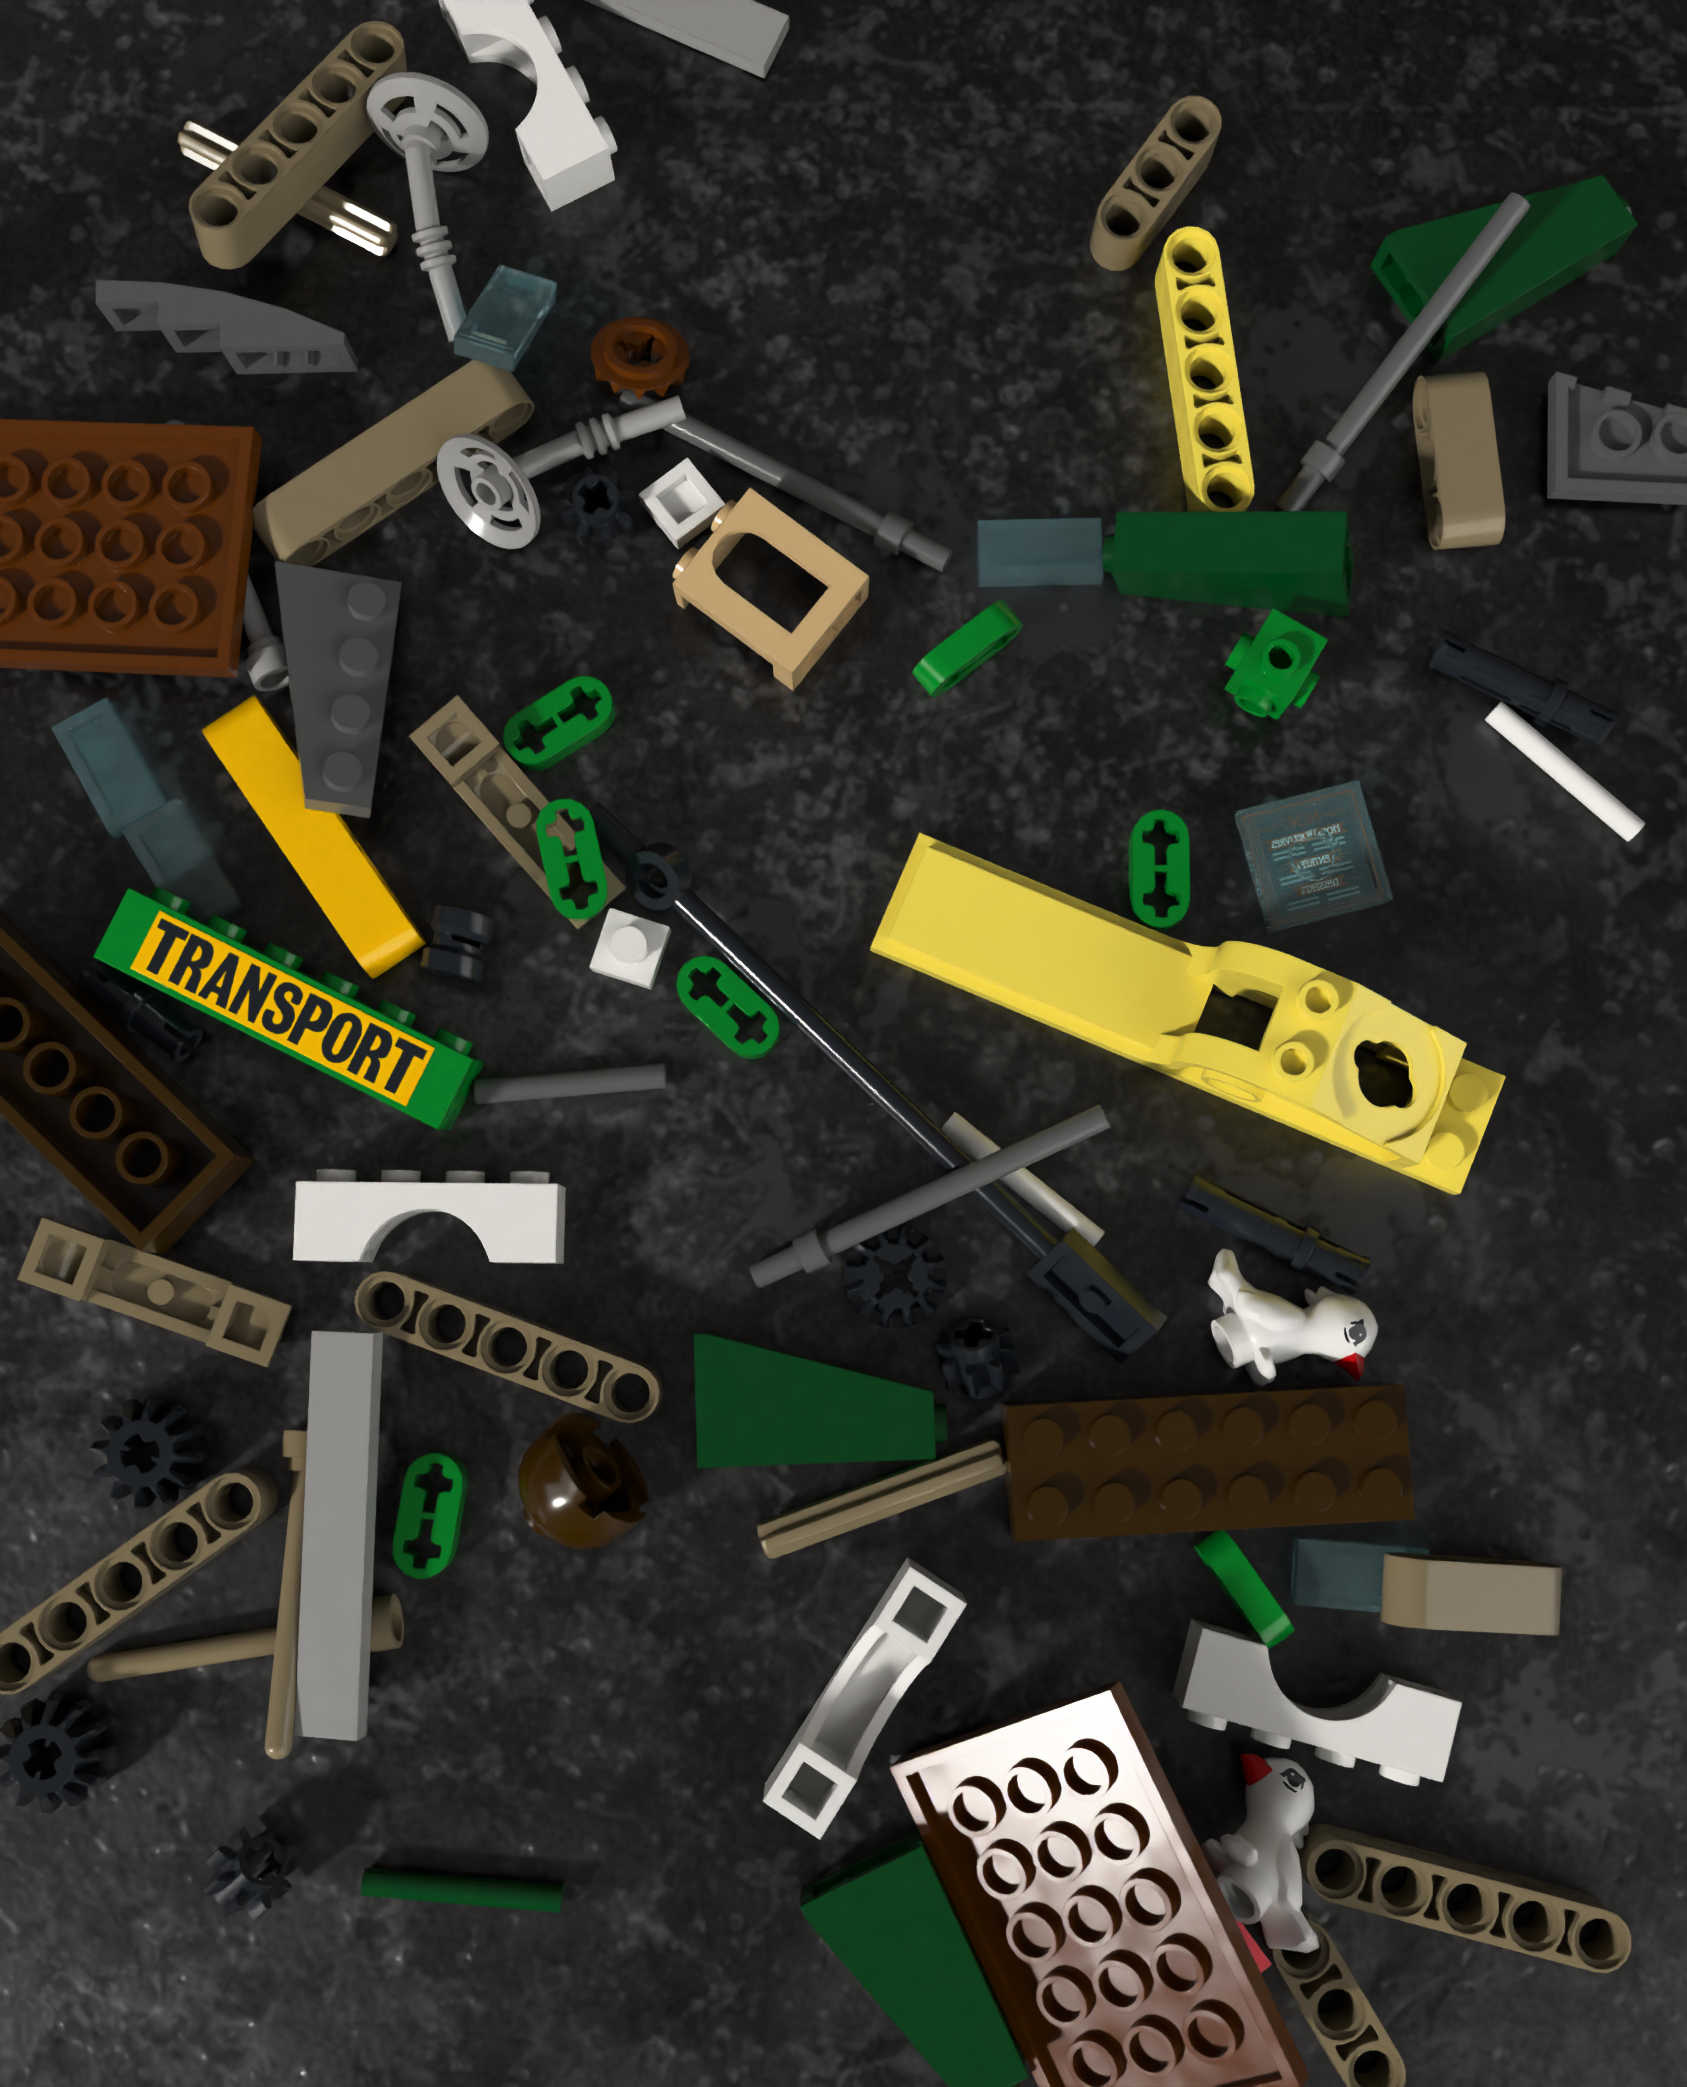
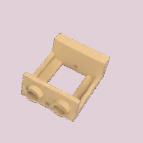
M749 488L738 503L730 500L720 509L711 525L713 534L700 550L692 547L683 555L674 569L673 578L675 581L672 584L676 602L679 606L685 609L689 603L693 604L773 665L774 677L794 691L868 598L869 576L768 500ZM745 533H752L763 538L828 587L792 634L724 584L715 573V570Z

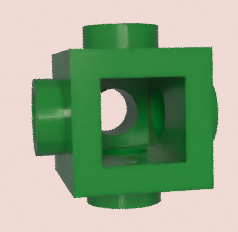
M1273 608L1256 637L1244 631L1224 664L1235 670L1224 690L1235 695L1234 701L1246 712L1257 717L1269 715L1278 721L1290 703L1301 709L1320 678V675L1313 672L1311 668L1328 639Z

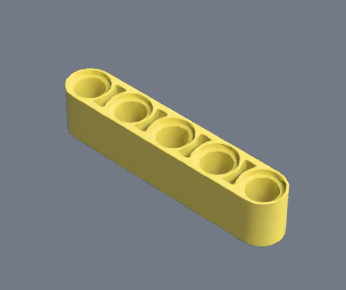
M1187 226L1177 229L1167 239L1155 274V290L1188 512H1246L1254 497L1255 484L1219 248L1215 238L1208 231L1199 227ZM1188 262L1194 265L1198 271L1194 273L1184 272L1174 263ZM1196 319L1202 322L1207 327V330L1194 331L1188 328L1183 323V320ZM1204 376L1210 379L1216 388L1211 390L1202 389L1196 386L1191 378ZM1205 433L1214 434L1224 442L1225 447L1221 449L1210 448L1201 441L1199 435ZM1215 491L1228 495L1233 500L1234 507L1220 508L1214 505L1209 499L1208 493Z

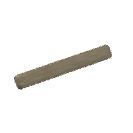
M198 120L187 121L184 129L179 132L177 140L179 145H181L183 155L212 170H215L241 144ZM324 185L297 212L305 218L379 256L389 255L398 240L399 234L394 221Z
M987 1438L938 1456L936 1459L927 1460L763 1520L757 1525L758 1536L767 1557L774 1559L1001 1476L1007 1471L1006 1460L995 1438Z

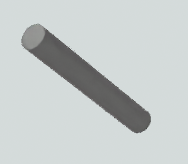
M665 1063L474 1079L476 1104L667 1088Z

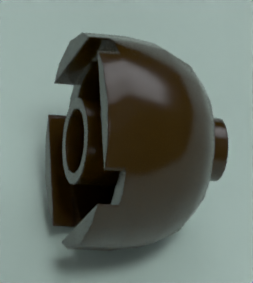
M573 1412L560 1415L529 1446L518 1470V1486L524 1507L525 1519L536 1533L548 1537L558 1544L585 1550L609 1544L625 1535L641 1522L647 1512H640L639 1507L648 1500V1489L639 1467L617 1438L610 1442L608 1449L604 1442L592 1433L600 1424L590 1417Z

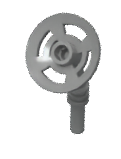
M392 73L382 77L373 85L367 99V116L373 130L383 143L396 154L406 159L416 232L411 237L413 242L420 243V247L416 249V254L418 257H424L425 259L420 263L422 271L429 273L448 341L455 342L472 337V333L452 268L457 259L454 254H448V251L453 248L452 242L444 240V236L449 233L447 226L440 225L433 170L456 172L469 169L479 163L485 155L489 143V130L486 120L478 107L464 93L449 83L422 73ZM397 97H414L415 107L405 108L397 116L384 106L388 101ZM437 104L450 111L462 123L467 132L461 133L455 121L444 111L437 108ZM452 151L466 153L456 160L437 161L438 159L446 158Z
M678 395L613 418L608 412L602 414L601 422L592 417L589 419V426H585L582 421L578 422L574 431L513 458L485 438L473 434H458L446 441L438 452V478L449 504L459 518L473 532L498 547L518 549L531 542L536 537L540 528V508L536 494L528 479L581 455H585L588 460L592 459L596 450L601 455L607 454V446H611L614 451L619 450L620 442L687 419ZM466 448H479L483 450L473 454ZM483 461L490 462V463H493V464H491L490 466H488V465H487L486 463H484ZM459 468L470 471L471 489L478 503L473 501L466 490ZM510 500L513 508L503 505ZM496 517L504 521H514L519 518L522 526L509 527L498 523L494 519Z

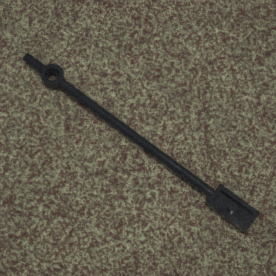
M597 803L589 809L594 821L596 834L627 863L625 869L626 882L630 892L639 903L652 910H665L672 906L949 1173L974 1162L967 1153L691 890V869L680 851L662 842L652 843L646 847L601 803ZM996 1181L970 1192L1039 1258L1027 1275L1120 1364L1156 1334L1164 1324L1167 1317L1073 1227L1057 1241Z

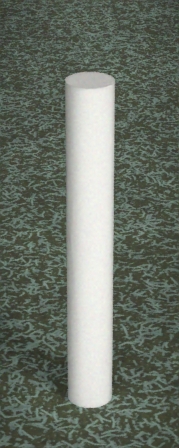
M1503 701L1484 719L1627 842L1645 825L1643 820Z
M956 1112L953 1113L941 1128L964 1152L976 1161L1001 1149ZM1025 1167L999 1179L1065 1233L1073 1227L1093 1247L1105 1233V1231Z

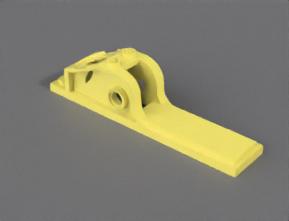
M919 833L870 948V951L1452 1195L1461 1194L1506 1078L1504 1075L1463 1059L1462 1055L1467 1045L1466 1042L1437 1026L1429 1025L1391 1004L1392 1001L1352 980L1289 954L1257 944L1226 941L1217 947H1206L1172 938L922 833ZM1212 989L1230 997L1238 994L1274 1009L1258 1050L1223 1038L1194 1033ZM1358 1045L1377 1052L1375 1057L1409 1071V1080L1413 1088L1405 1107L1399 1108L1395 1105L1378 1107L1365 1098L1359 1086V1069L1354 1061V1053Z

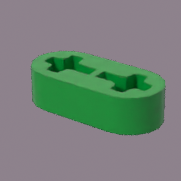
M999 600L984 609L931 650L915 666L912 674L932 698L938 697L1005 647L1016 637L1024 625L1004 600Z
M579 676L565 682L516 713L507 722L503 736L504 745L511 759L520 768L525 770L542 771L552 767L604 734L611 727L615 718V705L610 692L600 680L591 676ZM584 694L589 701L596 700L597 698L601 699L595 705L598 715L594 719L588 721L583 714H578L563 723L562 720L574 714L577 710L574 700L578 696ZM557 726V728L542 738L545 746L542 752L535 754L529 747L518 750L525 743L521 733L526 729L532 727L534 732L541 734L551 727Z
M557 799L548 803L540 811L536 821V833L552 902L558 912L573 921H586L596 917L604 909L608 899V886L594 821L589 810L580 802L572 799ZM561 812H568L573 822L582 821L584 824V830L578 831L574 835L576 855L565 857L560 838L557 836L548 837L547 828L557 825L556 815ZM580 864L584 882L586 884L596 883L598 893L588 896L589 907L576 909L573 900H562L561 890L569 888L571 883L567 866Z
M1160 809L1143 815L1130 833L1128 843L1129 908L1131 916L1136 923L1155 931L1163 932L1177 925L1188 911L1190 902L1189 833L1182 818L1172 811ZM1154 826H1161L1163 835L1168 838H1174L1175 842L1168 845L1164 851L1163 865H1155L1154 845L1143 843V838L1150 835ZM1155 877H1163L1164 897L1175 900V905L1166 910L1163 918L1155 916L1153 906L1144 905L1143 899L1148 898L1154 891Z
M710 956L695 957L683 965L678 973L676 983L681 1001L732 1052L742 1058L756 1059L764 1057L774 1049L780 1034L777 1015L725 963ZM698 972L704 977L712 975L713 972L719 974L721 977L717 980L716 985L720 993L728 1001L720 1007L706 995L700 997L697 1001L691 997L695 991V986L691 980L693 975ZM737 1008L750 1020L755 1019L759 1014L765 1017L766 1021L762 1029L765 1036H767L766 1039L760 1044L753 1039L747 1040L744 1044L738 1042L736 1038L741 1031L738 1024L729 1014Z
M445 1451L431 1452L417 1458L409 1466L404 1478L393 1539V1558L397 1567L405 1575L415 1579L430 1578L443 1571L453 1561L457 1550L468 1487V1473L463 1462L451 1453ZM437 1463L443 1465V1476L453 1479V1487L439 1493L436 1509L434 1510L428 1509L431 1494L430 1487L420 1484L421 1474L432 1472ZM426 1519L433 1520L431 1542L441 1545V1554L433 1555L427 1560L426 1565L418 1563L419 1552L409 1549V1540H415L422 1536Z
M1225 1530L1214 1531L1194 1545L1198 1555L1256 1638L1267 1646L1268 1650L1295 1631L1279 1604Z

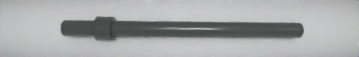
M1514 192L1507 196L1323 442L1316 440L1300 461L1303 468L1274 505L1279 512L1301 511L1322 482L1329 484L1345 464V460L1342 458L1344 453L1531 208L1529 202L1524 197Z
M627 389L621 394L619 407L630 412L660 402L661 400L646 392L638 400L634 391ZM685 413L687 420L661 428L874 537V545L895 556L901 551L940 572L946 569L952 557L953 549L912 529V521L892 511L884 515Z
M1098 1104L823 1232H820L818 1228H814L792 1239V1246L749 1265L752 1278L758 1288H763L802 1269L807 1273H811L832 1263V1255L1111 1128L1101 1104Z

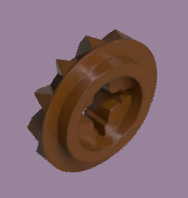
M627 317L613 321L597 333L591 345V362L594 364L597 380L609 381L614 394L621 393L627 389L633 390L638 400L641 399L645 391L650 390L664 397L669 385H682L686 368L689 367L690 354L684 337L669 324L653 318ZM651 352V363L641 361L637 366L630 365V359L638 361Z

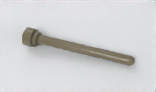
M284 1430L281 1457L288 1458L286 1471H293L265 1737V1751L272 1759H283L290 1753L295 1724L307 1431Z
M395 1594L373 1597L370 1650L377 1652L400 1648L404 1639V1621L398 1597ZM277 1627L98 1655L89 1661L87 1674L95 1682H105L273 1655Z

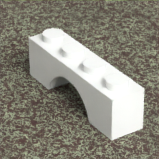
M438 0L442 14L469 63L494 62L505 64L526 75L537 87L536 98L530 112L515 130L524 163L551 212L614 181L615 176L611 154L618 150L612 132L602 116L593 119L585 103L589 102L590 99L584 82L574 65L566 69L564 68L557 55L562 52L557 34L546 15L539 19L536 18L530 7L534 0Z
M322 1169L317 1170L316 1182L296 1181L293 1260L373 1262L381 1243L397 1225L422 1213L447 1212L458 1217L473 1229L481 1240L490 1262L564 1264L566 1187L559 1184H549L548 1172L514 1171L510 1172V1183H485V1172L446 1171V1183H420L421 1171L382 1170L381 1182H356L357 1171Z
M907 1557L766 1781L763 1795L764 1803L819 1840L821 1839L855 1785L862 1766L893 1709L916 1676L925 1666L931 1663L966 1607V1600L960 1591Z
M1191 1619L1172 1696L1181 1707L1188 1709L1186 1718L1194 1723L1217 1730H1225L1227 1721L1252 1727L1250 1737L1262 1743L1283 1749L1290 1748L1292 1739L1316 1746L1315 1756L1344 1767L1353 1768L1356 1758L1380 1764L1378 1772L1380 1775L1411 1786L1419 1785L1420 1776L1443 1783L1462 1705L1461 1701L1443 1690L1379 1673L1365 1692L1346 1704L1332 1708L1303 1706L1288 1699L1278 1687L1271 1670L1268 1648L1255 1636L1196 1619Z

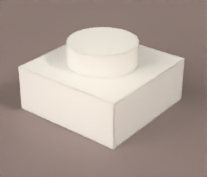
M688 457L639 493L642 506L677 549H680L712 525L716 515L725 505Z
M609 908L590 969L594 972L652 990L671 934L670 927Z

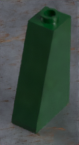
M1604 175L1522 196L1529 202L1531 208L1426 345V348L1437 363L1606 261L1619 251L1638 223L1632 216L1627 200L1620 193L1613 190ZM1503 202L1395 230L1385 236L1370 267L1410 325Z
M1347 511L1117 512L1115 534H1106L1104 539V571L1112 573L1120 594L1268 610L1274 608L1278 611L1324 616L1349 617L1354 555Z
M713 1333L694 1334L697 1468L936 1459L935 1443H947L946 1404H934L933 1391L930 1389Z
M919 1830L801 1888L800 1908L807 1922L949 2087H1019V2082L1029 2078L1022 2050Z

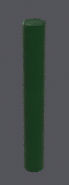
M365 1868L361 1882V1896L561 1913L564 1884Z

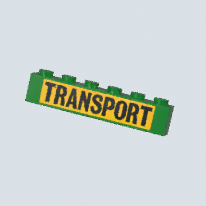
M155 886L151 895L128 888L93 956L94 958L438 1130L452 1129L474 1085V1079H477L485 1063L469 1054L474 1043L442 1027H438L435 1035L432 1036L412 1026L417 1016L413 1012L383 998L376 1008L356 998L360 986L327 970L324 971L321 979H318L299 969L304 960L299 955L271 942H268L265 950L262 951L243 941L248 930L215 914H212L206 923L187 913L191 905L190 901L164 888Z

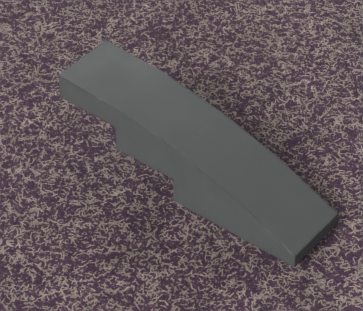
M96 280V305L115 331L161 330L176 353L223 352L236 374L358 371V359L344 332L286 308L228 292L171 283Z

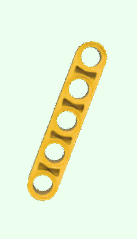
M255 694L202 729L205 738L351 953L372 979L377 978L427 944L340 814L305 809L298 753Z

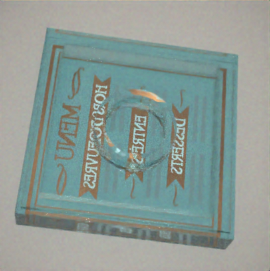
M1359 780L1238 810L1234 815L1268 934L1379 906L1393 900Z

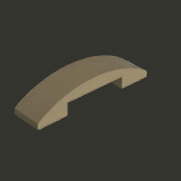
M457 695L411 733L409 737L520 866L551 899L536 833V821L540 811L550 802ZM557 814V825L547 828L548 837L557 836L560 838L565 857L576 855L577 850L574 840L576 832L560 814ZM602 861L608 886V899L605 904L607 906L626 888ZM580 864L567 866L571 883L569 888L561 890L562 900H573L576 909L589 907L588 896L598 893L596 883L586 884L584 882ZM569 919L578 930L589 921H573Z
M44 1217L40 1221L17 1280L80 1302L89 1301L205 1342L207 1347L267 1368L270 1367L293 1305L188 1264L153 1252H141L136 1246Z

